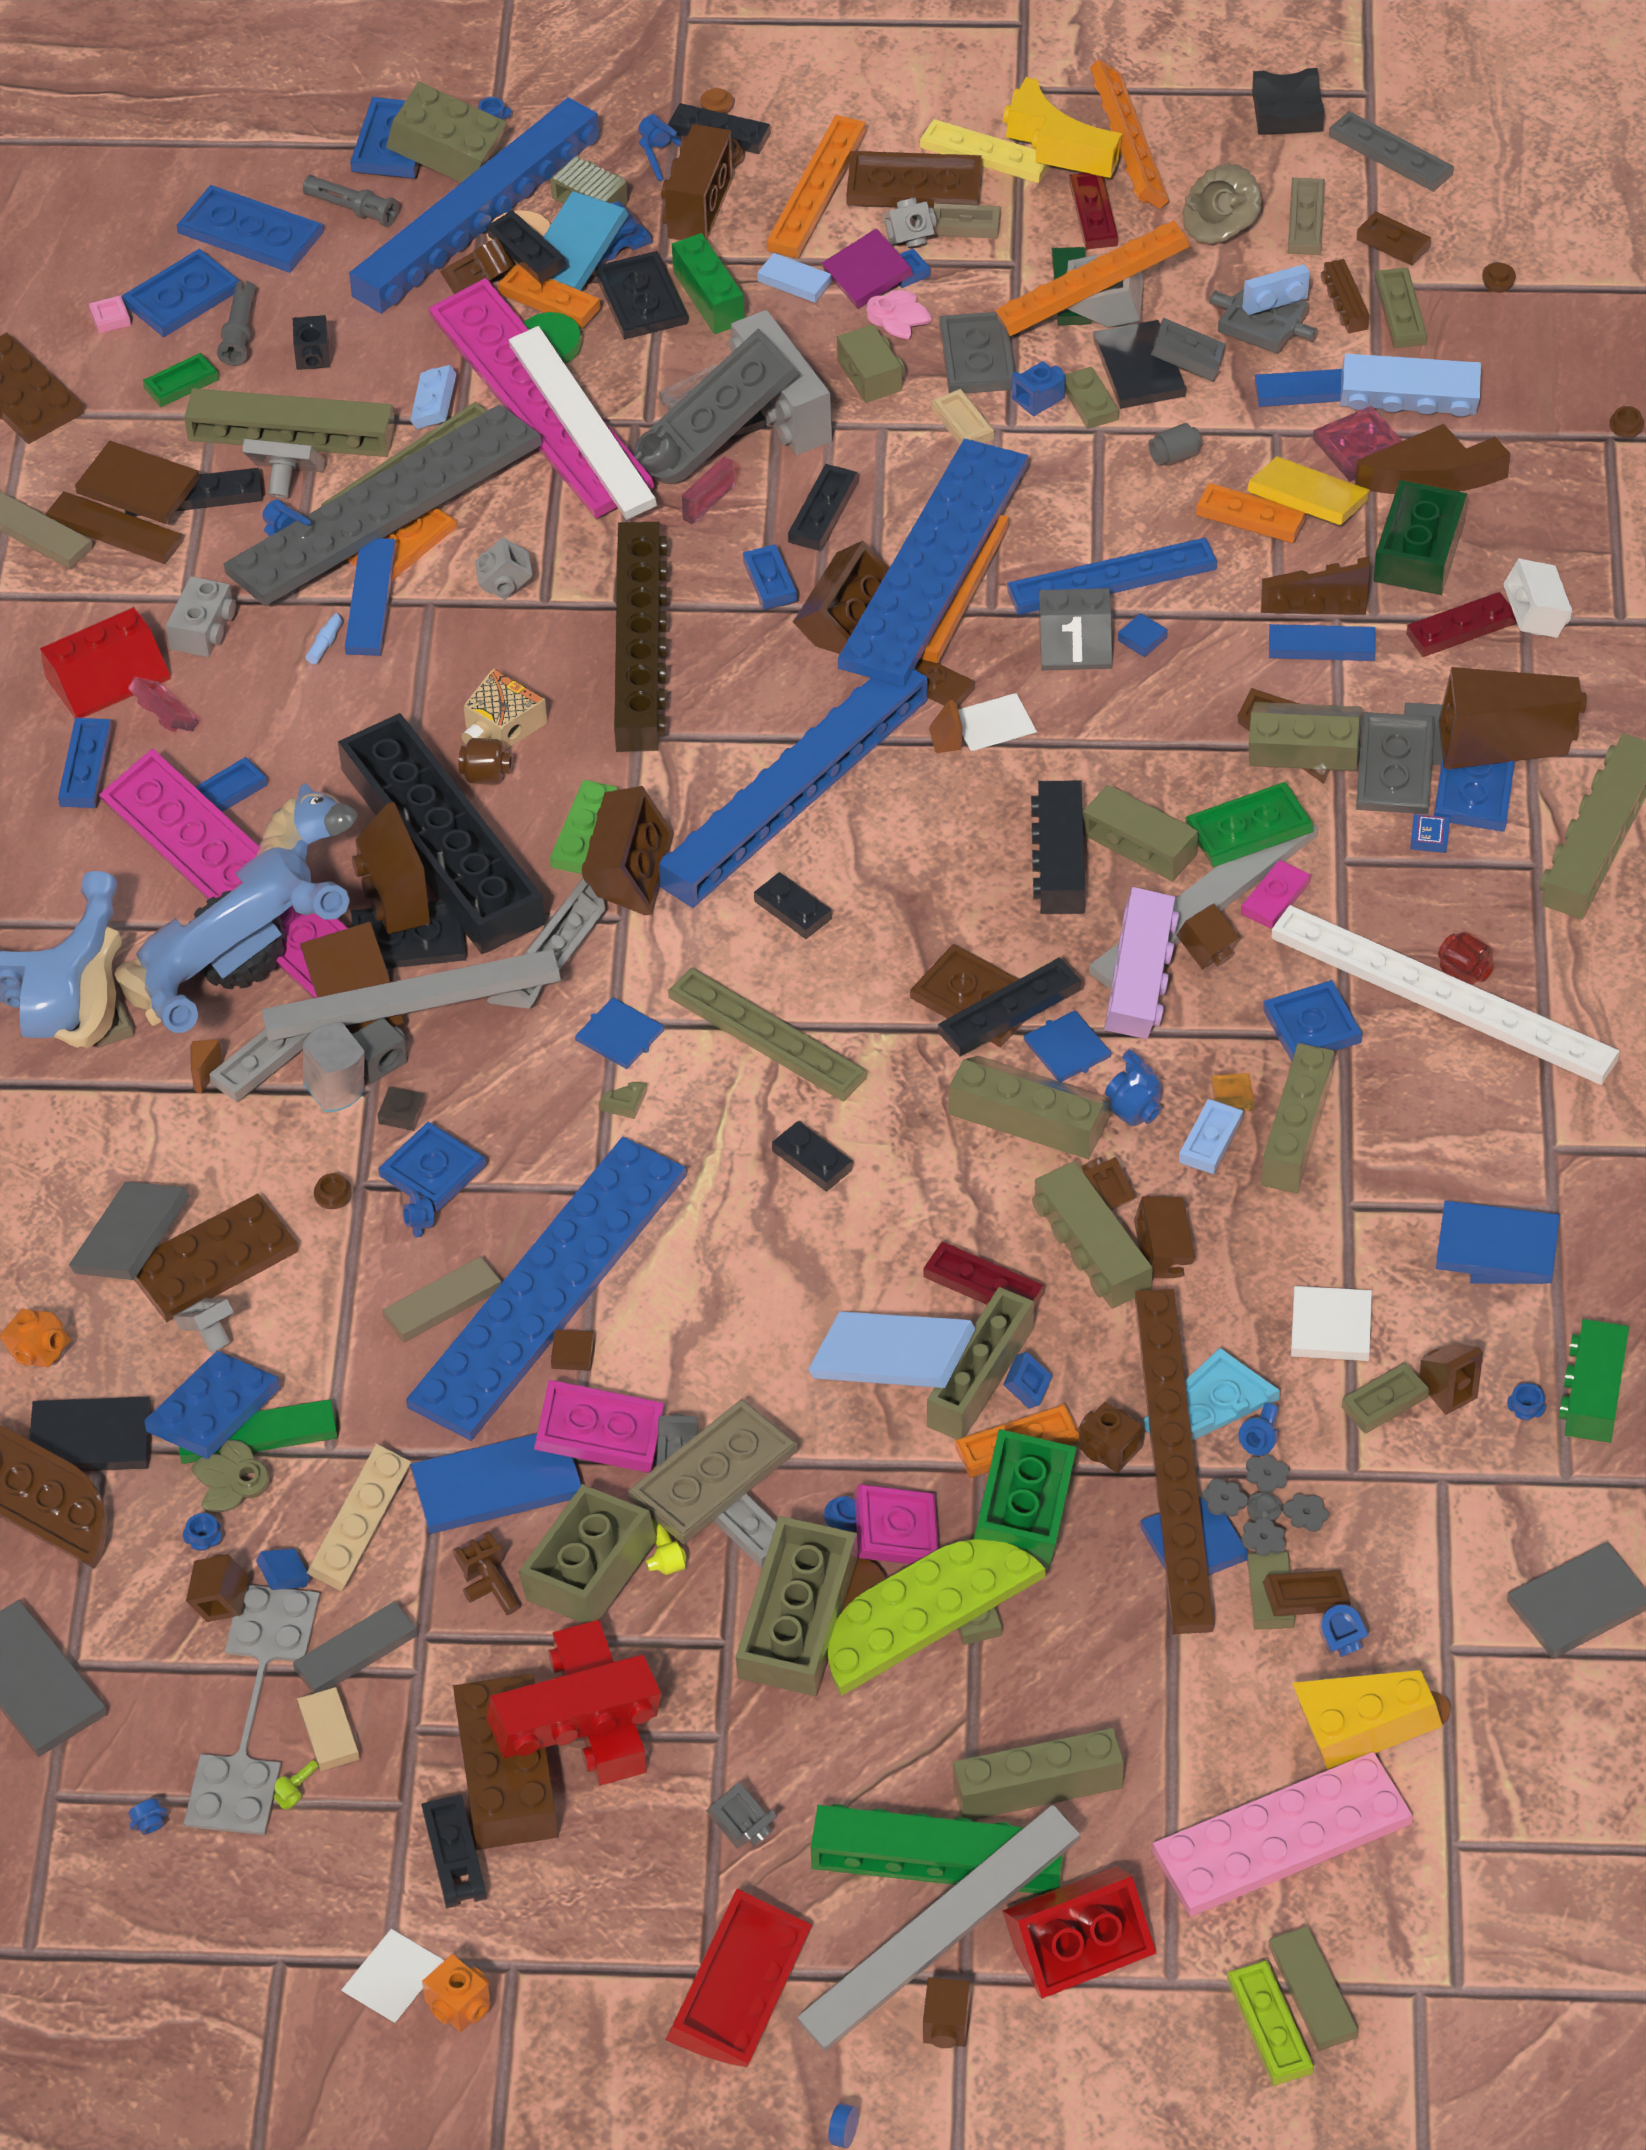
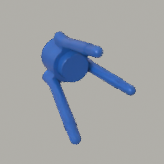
M651 114L645 117L639 124L638 130L642 136L639 145L645 150L657 180L662 181L663 176L651 147H664L670 140L680 147L682 139L676 136L677 132L664 123L659 116Z
M280 499L273 500L267 504L262 514L263 520L267 523L264 532L268 536H272L295 521L309 526L311 523L308 518L291 509Z

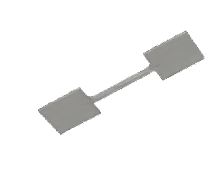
M247 1585L241 1616L233 1617L225 1648V1654L249 1656L257 1659L259 1662L240 1748L235 1755L229 1757L200 1754L184 1827L265 1835L275 1793L274 1786L279 1776L281 1763L253 1760L247 1756V1749L266 1667L273 1660L296 1661L307 1653L320 1596L319 1592L291 1589L271 1590L270 1587Z

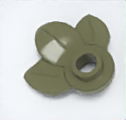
M227 1440L221 1447V1455L213 1454L209 1459L202 1457L192 1465L191 1469L196 1478L209 1487L201 1505L204 1510L211 1512L233 1510L244 1498L258 1497L266 1489L269 1482L267 1469L261 1462L254 1460L251 1449L243 1442ZM247 1474H255L250 1481L242 1480Z

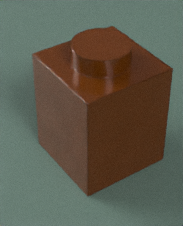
M1214 903L1187 919L1176 935L1202 970L1213 963L1218 967L1228 961L1235 954L1232 949L1240 939Z
M229 1554L215 1555L210 1558L196 1560L192 1569L186 1602L206 1622L241 1616L249 1575Z
M928 1977L923 2015V2043L933 2044L939 2048L966 2046L970 2008V1981Z

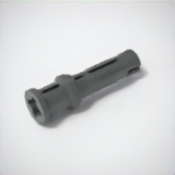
M308 175L303 183V194L353 210L354 214L361 219L368 217L379 221L382 226L389 227L397 217L399 204L392 197L384 199L375 196L374 192L368 189L359 192L317 178L314 175ZM327 190L341 194L343 197L330 194Z
M243 281L235 284L229 321L223 325L221 330L223 341L218 346L217 356L223 363L231 366L244 363L247 357L245 346L251 338L248 322L256 292L255 285L249 281H246L244 290H242Z

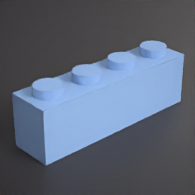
M1345 354L1341 372L1340 406H1348L1355 410L1378 408L1388 412L1408 410L1417 411L1421 414H1433L1435 412L1451 413L1459 417L1476 415L1480 400L1481 363Z

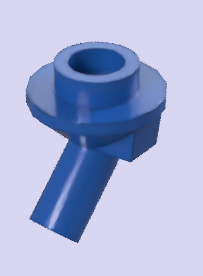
M1265 1403L1260 1418H1250L1241 1425L1238 1433L1239 1442L1248 1453L1255 1456H1264L1274 1448L1278 1441V1429L1273 1428L1279 1410L1276 1405Z

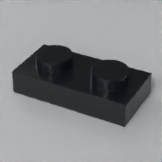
M780 872L754 891V902L805 939H808L832 920L830 908Z
M800 1121L795 1122L772 1141V1152L826 1192L853 1170V1161Z

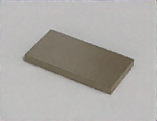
M741 1398L628 1490V1499L637 1506L649 1510L651 1518L684 1545L797 1452V1443Z

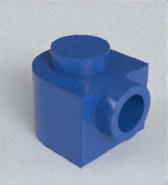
M1336 1605L1327 1610L1320 1619L1319 1631L1329 1654L1338 1650L1340 1657H1343L1363 1648L1360 1640L1369 1635L1360 1615L1354 1608L1347 1605Z

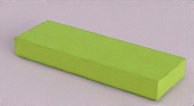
M1267 1960L1227 1972L1228 1984L1272 2085L1276 2086L1313 2074L1314 2066Z

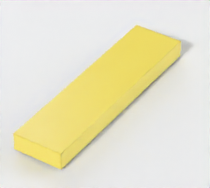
M933 119L920 138V148L940 154L981 155V166L1036 183L1041 181L1051 166L1035 162L1036 149Z

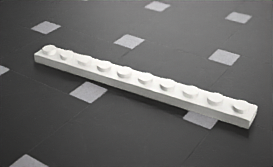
M1289 905L1272 928L1271 939L1600 1085L1603 1084L1619 1059L1620 1051L1291 905Z

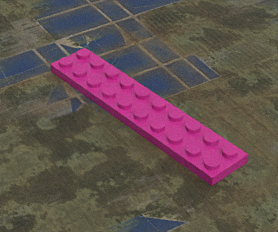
M484 278L429 307L430 317L500 403L540 434L542 445L538 449L593 517L597 519L617 508L510 348L508 339L529 329L490 282ZM603 420L648 488H654L652 477Z
M153 748L99 794L102 801L207 900L213 896L218 898L222 896V892L233 891L241 885L242 882L235 872L255 858L259 851V846ZM292 905L279 915L284 924L282 928L286 932V942H283L282 945L285 948L282 957H278L276 963L312 998H317L300 943L347 929V927L338 919L325 920L316 913L307 916L297 913Z

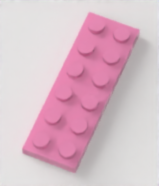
M1371 1752L1154 1842L1152 1852L1188 1915L1192 1917L1412 1824L1413 1815L1374 1752Z

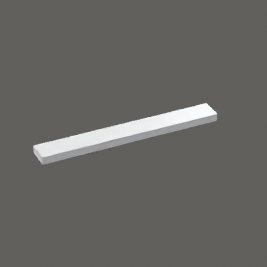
M537 326L508 339L510 348L624 518L627 520L657 506L654 495L540 327Z

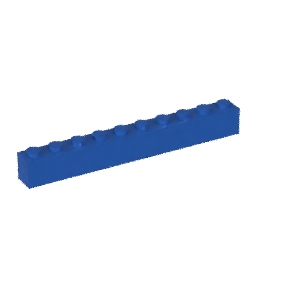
M567 97L350 271L352 297L380 314L396 304L410 290L420 285L426 277L436 269L441 268L447 260L463 250L468 243L481 233H484L486 231L485 226L492 223L495 218L509 212L520 201L530 196L546 180L551 179L573 157L594 144L599 138L598 113Z
M913 669L904 686L870 678L861 687L855 688L849 698L838 707L832 708L825 719L817 726L808 729L801 740L793 747L784 750L777 761L769 768L760 771L753 782L745 789H740L729 803L721 810H716L705 824L697 831H692L685 841L673 852H668L664 855L659 863L660 887L691 908L698 905L928 701L927 677Z

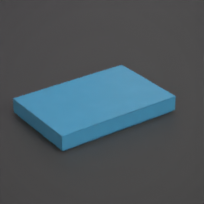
M572 191L543 236L548 243L565 257L567 264L566 268L556 273L551 279L581 291L629 214L626 209Z

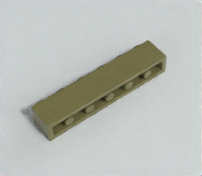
M192 388L184 416L188 441L243 445L244 439L307 445L312 446L317 452L388 457L395 431L392 404Z
M1624 733L1621 735L1616 746L1610 745L1604 761V770H1597L1591 786V790H1593L1591 795L1585 794L1583 796L1578 811L1580 816L1577 820L1572 819L1570 821L1565 836L1567 840L1564 845L1558 844L1552 860L1554 865L1551 870L1545 869L1539 884V889L1544 891L1542 906L1582 920L1646 799V740Z

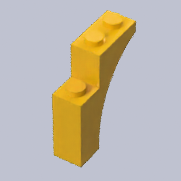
M1025 77L1020 89L1015 88L1011 105H1006L1003 114V124H1007L1006 138L1032 143V148L1036 149L1035 162L1111 178L1119 162L1122 133L1096 128L1062 113L1045 98L1039 87L1038 79Z

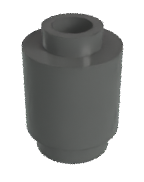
M1188 423L1156 433L1154 438L1148 441L1151 457L1158 466L1162 464L1169 466L1195 456L1199 453V447L1202 445L1196 427L1191 428Z

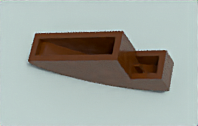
M1443 423L1356 461L1355 485L1369 489L1372 492L1395 494L1399 480L1454 491H1466L1508 478L1510 452L1496 437L1466 449Z

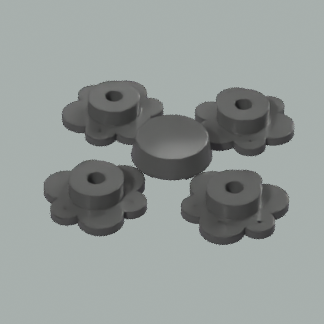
M1264 1455L1261 1459L1252 1457L1246 1462V1470L1248 1471L1247 1481L1256 1484L1257 1488L1263 1493L1253 1494L1248 1499L1244 1493L1239 1492L1240 1487L1238 1484L1233 1482L1227 1484L1221 1479L1211 1480L1208 1489L1202 1492V1499L1208 1502V1511L1214 1515L1226 1514L1233 1517L1238 1514L1239 1509H1244L1247 1506V1513L1255 1523L1247 1522L1244 1525L1241 1543L1247 1549L1255 1550L1260 1556H1267L1269 1552L1279 1554L1284 1551L1285 1542L1283 1537L1285 1532L1280 1527H1274L1273 1524L1281 1515L1282 1510L1286 1517L1291 1518L1292 1526L1296 1528L1303 1527L1311 1532L1319 1531L1322 1528L1323 1522L1327 1521L1329 1517L1328 1511L1323 1509L1324 1503L1322 1499L1317 1496L1310 1495L1305 1497L1301 1494H1295L1292 1501L1286 1502L1282 1508L1281 1502L1275 1496L1268 1494L1273 1492L1276 1487L1280 1489L1286 1487V1477L1289 1474L1288 1466L1283 1462H1275V1459L1270 1455Z

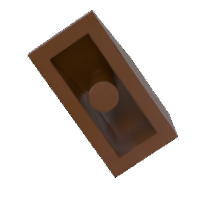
M1452 1343L1442 1349L1430 1351L1421 1359L1419 1378L1429 1388L1428 1395L1445 1415L1478 1398L1483 1351L1477 1346Z

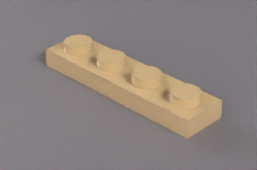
M378 1444L375 1445L311 1563L307 1574L341 1592L343 1591L411 1461Z

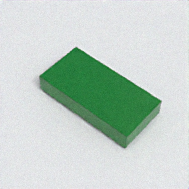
M199 353L143 379V385L160 407H163L191 394L192 388L201 389L218 381L219 378L218 371L202 353Z

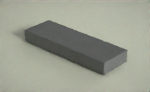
M394 1601L294 1661V1670L313 1694L331 1689L418 1636L417 1628Z

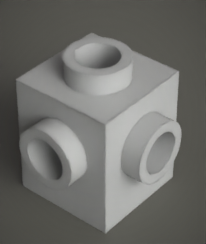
M916 197L896 202L898 209L882 213L888 240L891 245L906 241L908 248L926 243L925 236L935 234L933 227H936V217L933 209L928 208L927 201L917 204Z
M504 537L487 551L483 552L475 561L479 586L484 591L493 593L504 600L516 590H519L532 577L529 551Z

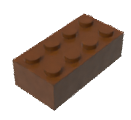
M534 1673L453 1685L476 1850L558 1838L546 1748L537 1749L534 1753L526 1756L515 1755L503 1758L486 1719L491 1695L535 1684Z

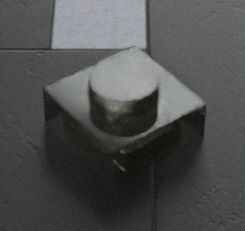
M389 1086L377 1114L378 1123L415 1131L426 1104L425 1093Z

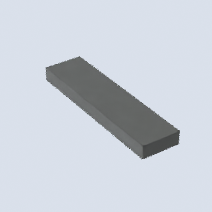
M1350 111L1329 128V137L1433 192L1453 175V165Z

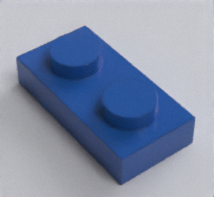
M776 544L743 552V563L763 610L797 602L795 587Z

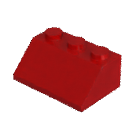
M135 607L40 648L45 677L74 718H84L171 679L151 629Z
M1118 1866L1002 1910L1014 1949L1041 1999L1157 1954L1133 1876Z

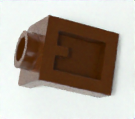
M1099 1157L1081 1166L1084 1175L1111 1211L1132 1202L1136 1198L1116 1157L1105 1162L1102 1157Z

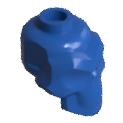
M1129 1048L1122 1056L1126 1062L1127 1073L1124 1071L1118 1073L1107 1085L1105 1095L1111 1099V1111L1127 1125L1133 1127L1143 1122L1149 1124L1159 1115L1161 1111L1159 1102L1162 1088L1156 1073L1145 1064L1139 1055Z

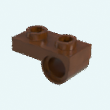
M498 237L440 272L453 294H456L484 278L490 282L511 270L515 265Z

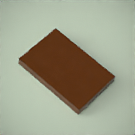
M109 440L75 484L77 494L166 524L200 480L199 471Z
M371 922L300 943L317 998L391 983ZM401 1014L384 1018L392 1027H404ZM378 1019L346 1025L345 1027L353 1035Z
M952 944L910 989V998L948 1019L1017 981L1018 978ZM1024 1022L989 1040V1042L1001 1048Z

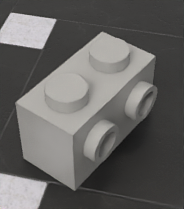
M190 577L166 624L170 650L209 658L215 644L219 645L221 643L227 620H232L235 614L236 602L232 599L230 584Z

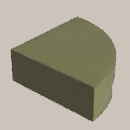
M630 1082L628 1086L616 1089L613 1092L609 1090L600 1099L599 1110L635 1119L647 1093V1083Z

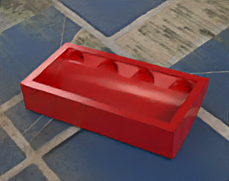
M737 1888L665 2040L707 2058L736 2066L748 2067L812 1925Z

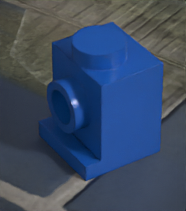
M1042 361L1021 374L1018 371L1012 374V399L1033 417L1065 398L1066 379L1062 369L1057 365L1050 367Z

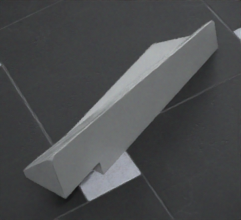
M582 878L522 955L553 949L560 970L606 909L603 899L597 898L590 885ZM542 985L492 995L487 999V1002L529 1009L535 1002Z

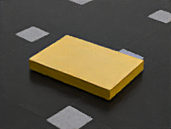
M1278 456L1249 480L1247 489L1252 494L1337 525H1342L1366 503L1370 492L1369 489Z

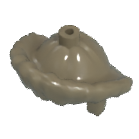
M1226 163L1207 170L1203 176L1199 177L1195 185L1191 186L1190 193L1185 198L1182 212L1184 228L1188 231L1189 235L1199 243L1215 244L1227 241L1241 230L1250 226L1261 210L1260 188L1256 183L1255 176L1251 175L1248 169L1242 168L1238 164L1231 165Z

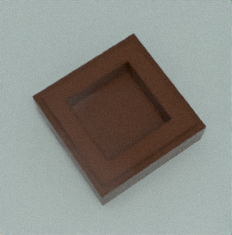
M555 1330L551 1368L590 1371L594 1332Z

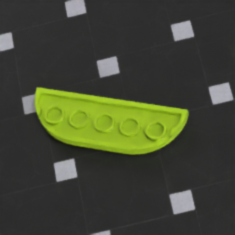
M980 1539L959 1541L925 1556L856 1597L839 1615L828 1646L829 1667L836 1689L841 1696L845 1695L1046 1577L1045 1568L1032 1555L1014 1545Z

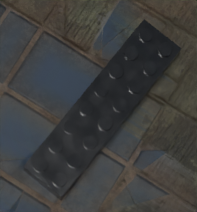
M401 713L338 741L342 772L376 816L387 803H395L423 864L425 881L437 897L445 903L447 910L453 918L455 916L463 931L481 954L545 925L542 894Z

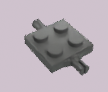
M1244 288L1232 297L1217 290H1214L1210 296V304L1226 309V312L1218 321V332L1277 354L1287 340L1295 335L1311 342L1316 338L1318 329L1301 323L1308 314V302L1300 300L1248 315L1242 308Z

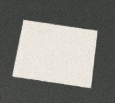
M1017 693L958 710L962 723V736L970 751L1037 732Z
M390 1929L341 1991L396 2023L423 1989L422 1980L444 1960Z

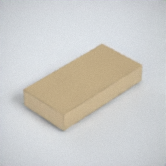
M961 389L931 401L932 411L959 444L962 443L964 438L981 443L994 439V429Z
M336 1687L297 1698L298 1707L320 1772L360 1760Z

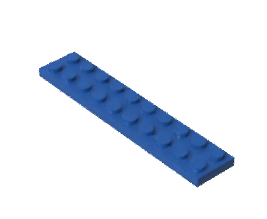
M963 439L838 657V669L900 686L906 684L1028 466L1027 454Z
M622 1136L407 1397V1408L472 1441L553 1342L555 1330H562L685 1179L686 1167Z

